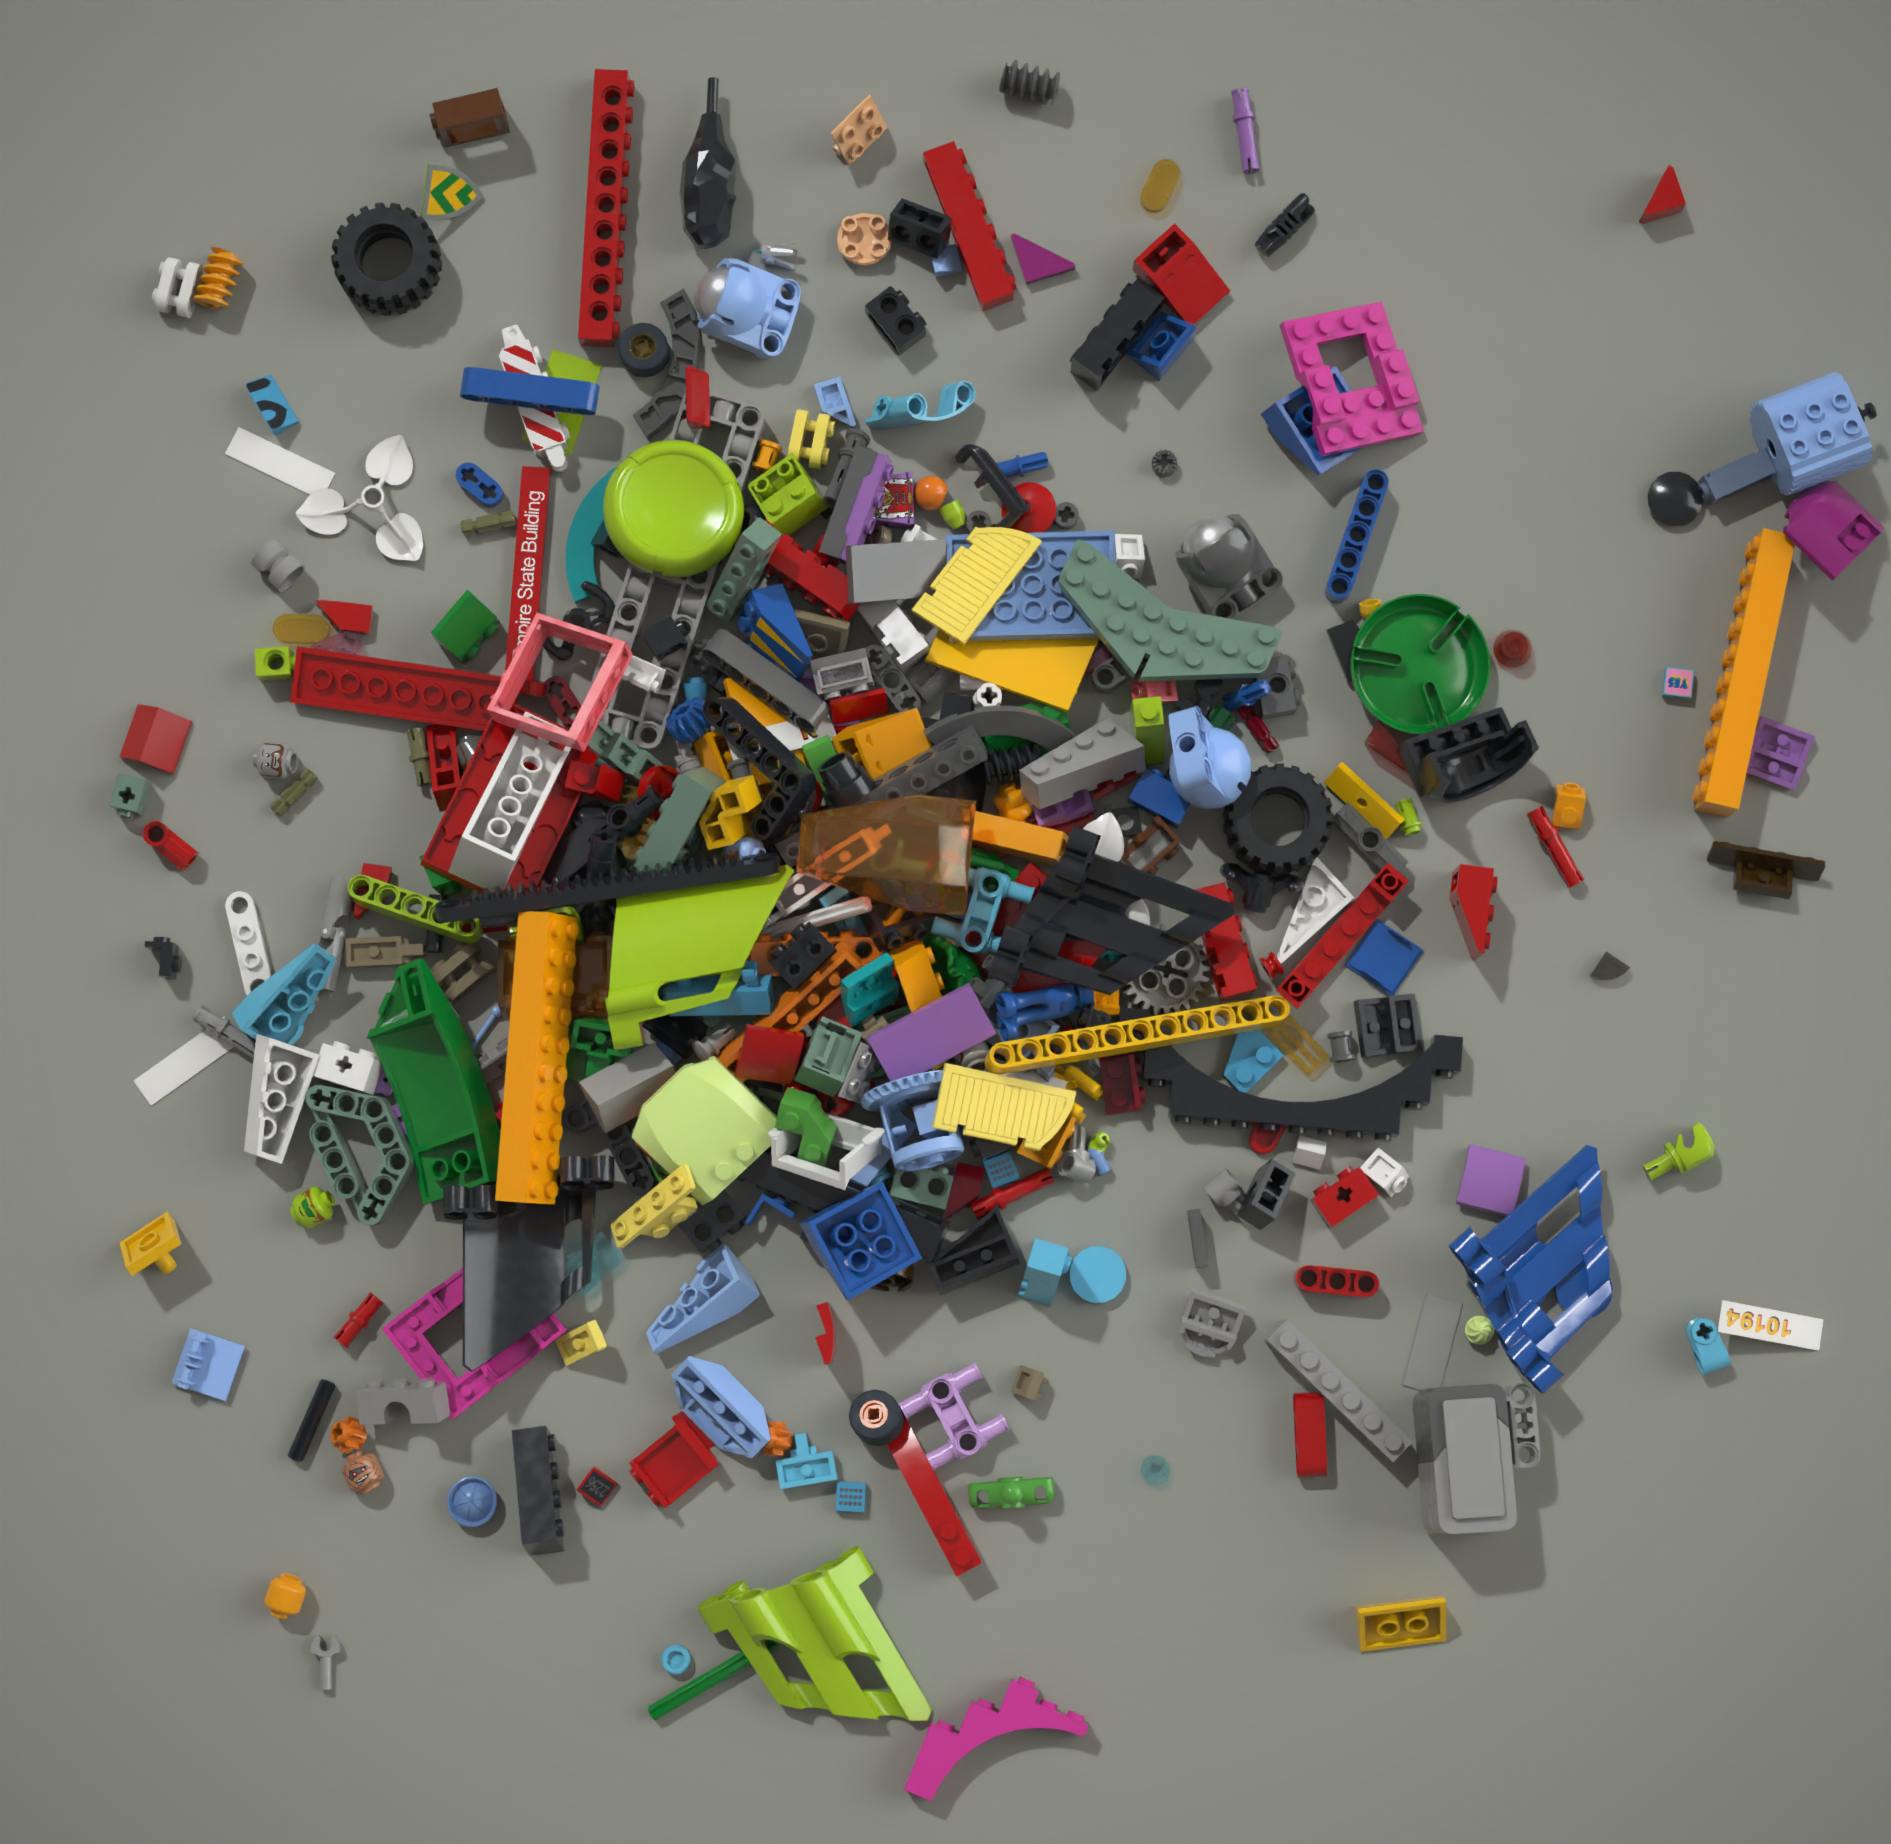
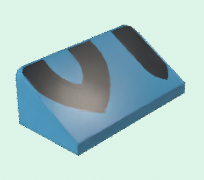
M272 375L245 384L249 394L275 436L299 423Z

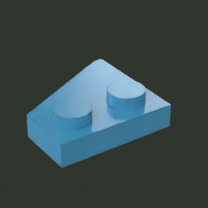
M1260 1030L1238 1033L1223 1076L1236 1090L1246 1093L1284 1055Z

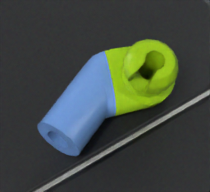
M1105 1132L1095 1133L1090 1138L1087 1149L1090 1153V1158L1096 1164V1171L1100 1176L1112 1169L1104 1157L1107 1145L1110 1143V1137Z

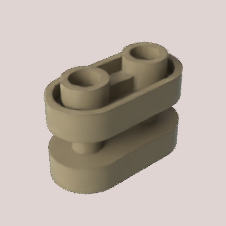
M462 942L452 951L454 955L446 962L444 959L440 960L430 969L439 986L444 983L448 986L449 989L444 994L450 1004H454L466 996L495 970V967L488 959L482 962L476 959L481 950L475 943L468 944ZM468 966L471 970L457 981L454 976L464 967Z

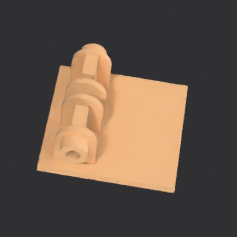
M870 94L831 132L835 143L832 147L838 155L842 154L849 166L888 128Z

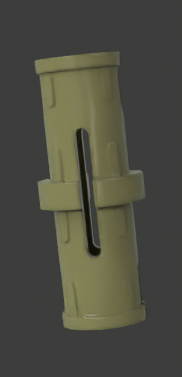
M413 728V731L411 729L407 730L406 734L411 751L409 760L414 765L416 784L418 787L428 786V783L432 785L429 751L427 749L424 728Z

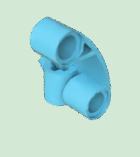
M968 381L945 385L940 393L938 413L931 417H926L927 403L925 398L918 393L900 396L896 399L882 395L875 403L873 417L865 419V424L869 428L894 429L944 420L957 415L974 402L975 390Z

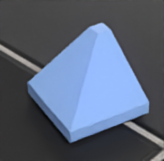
M956 244L946 246L938 259L930 256L935 278L962 271Z

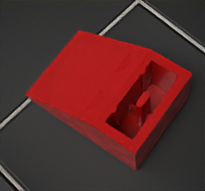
M1175 223L1134 260L1133 271L1146 284L1165 297L1164 303L1181 320L1193 325L1230 293V289L1195 243Z
M1459 864L1452 872L1449 900L1471 959L1476 960L1485 953V950H1489L1491 933H1486L1488 923L1493 920L1494 905L1490 904L1492 893H1496L1498 877L1493 876L1494 868Z

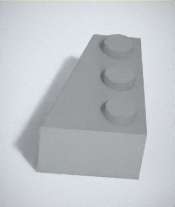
M898 600L862 602L855 612L879 645L887 650L903 674L926 659L930 644L921 632L919 633L912 625L914 622L906 610L901 611L895 602Z

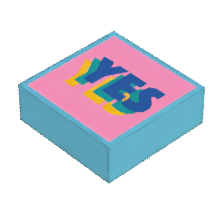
M1666 667L1664 669L1662 696L1691 699L1694 670Z

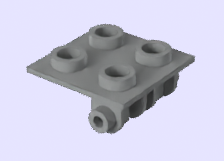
M859 1042L847 1076L838 1092L839 1097L859 1104L861 1103L860 1098L870 1090L869 1081L873 1072H876L880 1066V1061L872 1047L863 1042Z

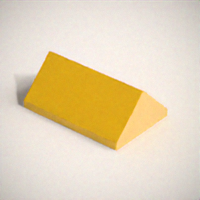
M1440 1595L1353 1606L1360 1652L1446 1641V1601Z

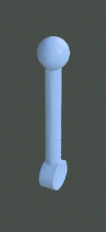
M494 1006L492 1008L491 1016L471 1043L474 1054L475 1047L495 1018L502 1015L501 1007Z

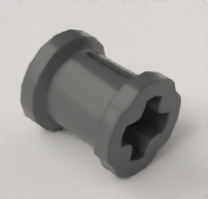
M1352 1031L1327 1034V1039L1331 1042L1333 1056L1330 1058V1063L1356 1060V1056L1352 1054L1350 1041Z

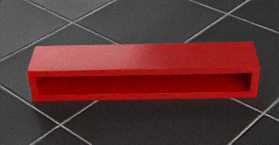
M952 141L923 152V162L943 213L952 217L951 233L982 312L1013 301L1014 290H1017L1016 283L1012 274L1007 275L1004 265L1007 264L1003 250H997L993 241L997 239L992 223L987 225L984 215L987 214L982 198L977 199L974 193L977 185L972 173L967 174L964 165L967 164L963 149H957L955 142Z

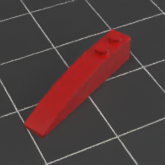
M903 1413L904 1423L902 1431L895 1440L887 1445L957 1577L981 1564L982 1560Z

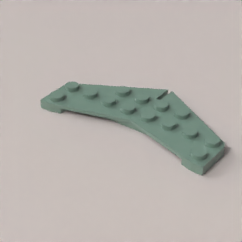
M1077 539L1058 580L1061 591L1132 679H1134L1143 658L1148 659L1138 682L1258 678L1265 673L1283 634V631L1269 625L1169 608L1091 544Z

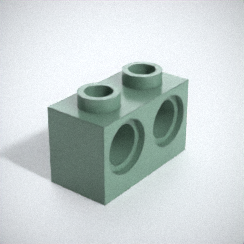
M938 1166L932 1167V1170L899 1171L896 1169L890 1196L945 1211L954 1176L948 1175L949 1169ZM906 1172H911L917 1177V1182L912 1188H905L900 1183L901 1176ZM934 1179L941 1180L945 1185V1189L940 1195H933L928 1190V1184Z

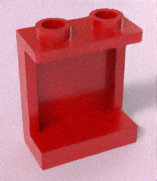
M683 1418L639 1456L629 1462L632 1467L629 1473L638 1484L642 1482L646 1484L650 1489L647 1495L657 1507L662 1504L664 1508H667L716 1468L720 1461L687 1420Z

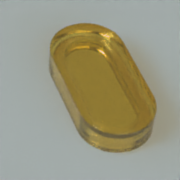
M1163 159L1154 165L1140 195L1141 206L1147 212L1158 213L1166 207L1180 177L1179 166L1174 161Z
M283 614L274 621L273 632L283 643L320 644L328 639L330 625L320 615Z

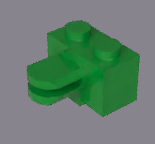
M580 1015L574 1019L570 1048L587 1051L584 1069L586 1078L612 1065L615 1056L627 1058L632 1053L633 1048L614 1051L609 1021L607 1019Z

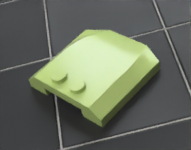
M715 1056L709 1057V1060L696 1064L690 1063L681 1067L642 1104L638 1120L632 1132V1138L669 1174L673 1173L682 1164L689 1166L695 1184V1189L690 1194L702 1206L718 1196L771 1146V1138L768 1136V1133L775 1127L777 1116Z

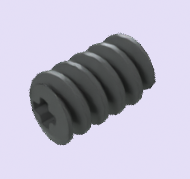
M1014 60L1011 66H1008L1006 62L999 92L1004 93L1009 86L1011 96H1015L1017 91L1020 90V97L1022 99H1025L1031 93L1032 102H1036L1039 96H1041L1043 105H1046L1050 99H1052L1053 105L1059 87L1060 72H1057L1053 78H1050L1049 69H1046L1042 75H1039V66H1035L1033 71L1029 72L1028 63H1025L1021 69H1018L1017 60Z

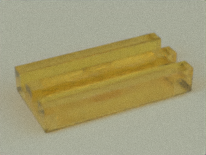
M1291 1015L1269 1034L1307 1076L1329 1057L1324 1049ZM1288 1024L1320 1055L1318 1059L1286 1028ZM1280 1031L1312 1063L1310 1067L1278 1035Z

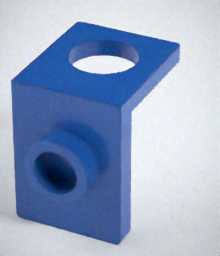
M762 1194L745 1224L748 1226L752 1224L764 1202L792 1219H795L797 1214L787 1209L789 1203L779 1196L774 1195L771 1199Z

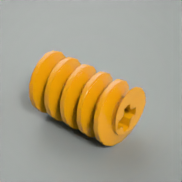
M211 247L214 254H209L207 257L208 262L211 264L204 266L203 269L207 274L200 277V281L204 285L197 286L196 290L200 295H195L193 300L203 307L218 310L220 307H229V304L223 300V296L232 297L233 294L226 288L227 286L235 287L236 283L230 279V276H239L240 273L234 269V265L243 266L244 263L235 254L227 250Z

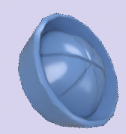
M476 1476L464 1477L457 1481L449 1490L447 1497V1508L451 1517L457 1523L466 1527H478L488 1522L494 1515L497 1507V1494L493 1486L485 1479Z

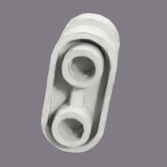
M168 257L165 262H161L158 272L160 278L159 286L154 289L151 299L156 311L170 313L172 307L175 306L178 316L192 317L196 306L193 297L199 294L196 288L202 283L200 281V277L203 275L202 264L189 262L186 269H182L180 259ZM180 280H183V281H182V285H181V289H180V292H179V296H177V295H176V292H177V288H178L179 281H180Z

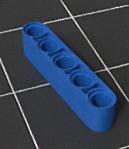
M465 367L460 397L476 402L580 415H595L600 386L596 383Z
M1373 469L1366 473L1357 494L1325 587V595L1332 603L1339 604L1347 600L1355 583L1389 483L1388 476L1380 469ZM1376 479L1381 483L1382 488L1373 490L1368 486V481ZM1361 505H1368L1372 509L1373 514L1364 516L1359 512V507ZM1352 531H1359L1362 533L1364 540L1355 542L1350 538L1349 534ZM1350 557L1353 559L1355 566L1346 568L1341 564L1340 559ZM1333 583H1341L1345 586L1346 592L1336 594L1332 590L1331 585Z

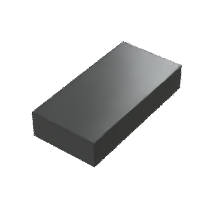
M1200 1209L1188 1210L1187 1215L1195 1268L1207 1267L1208 1259Z

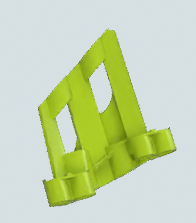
M859 1546L847 1550L837 1560L829 1561L813 1572H808L794 1578L789 1584L768 1590L766 1588L750 1590L746 1582L740 1580L726 1588L722 1594L706 1599L697 1607L698 1612L712 1634L728 1629L778 1705L796 1709L821 1708L831 1711L833 1715L878 1719L879 1716H897L906 1718L909 1721H928L932 1708L859 1587L861 1583L874 1573ZM773 1640L794 1650L814 1684L798 1681L787 1682L764 1642ZM851 1654L870 1657L891 1692L874 1689L861 1690L843 1658Z

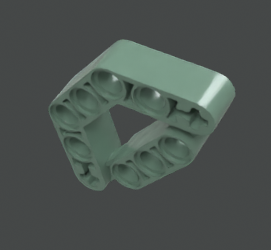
M312 1086L306 1093V1103L311 1108L317 1122L310 1128L309 1136L334 1193L340 1198L352 1199L357 1210V1216L363 1224H382L391 1213L415 1167L410 1144L391 1102L384 1097L333 1086ZM322 1094L326 1097H333V1103L321 1102L317 1099V1095ZM351 1096L354 1099L355 1105L348 1112L344 1108V1100L346 1097ZM375 1102H379L382 1106V1113L378 1117H374L371 1113V1107ZM332 1114L363 1120L366 1123L382 1159V1163L367 1190L345 1137ZM324 1126H327L331 1131V1136L326 1142L320 1137V1131ZM388 1127L394 1132V1138L390 1143H386L383 1139V1132ZM336 1152L340 1153L343 1159L341 1166L338 1168L332 1164V1156ZM398 1154H402L406 1159L405 1166L402 1169H398L394 1163L395 1157ZM347 1178L352 1179L354 1182V1190L350 1194L345 1192L343 1188L344 1181ZM385 1179L392 1183V1190L388 1195L384 1194L381 1190V1184ZM379 1199L386 1201L384 1203H378ZM369 1207H375V1212L378 1213L377 1217H371L372 1213L368 1211Z

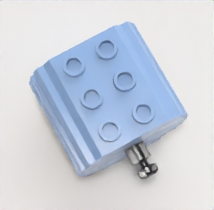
M1832 372L1756 401L1751 405L1750 422L1753 430L1752 436L1759 451L1763 447L1765 448L1776 470V473L1771 475V481L1773 484H1776L1780 493L1784 495L1793 494L1870 463L1872 445L1864 422L1866 416L1870 420L1876 418V408L1872 403L1864 404V410L1857 407L1849 386L1840 373Z

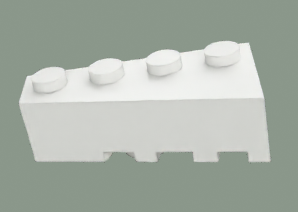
M256 1034L244 1145L245 1152L282 1164L320 1055Z

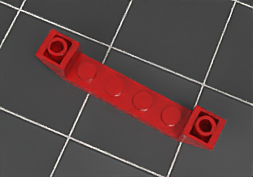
M1387 862L1275 991L1298 1009L1405 887L1409 880Z

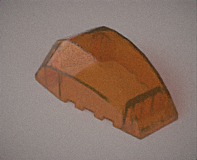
M913 795L802 814L796 872L907 911L966 916L976 801Z

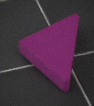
M1015 233L1011 234V240L1026 285L1075 270L1073 262Z

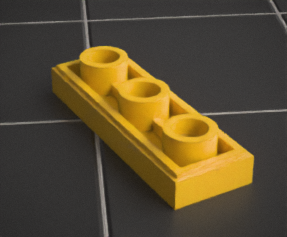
M1343 762L1323 782L1345 803H1350L1373 827L1379 829L1385 839L1405 820Z

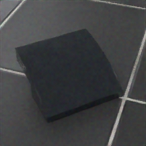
M1415 994L1354 1001L1361 1058L1422 1050Z

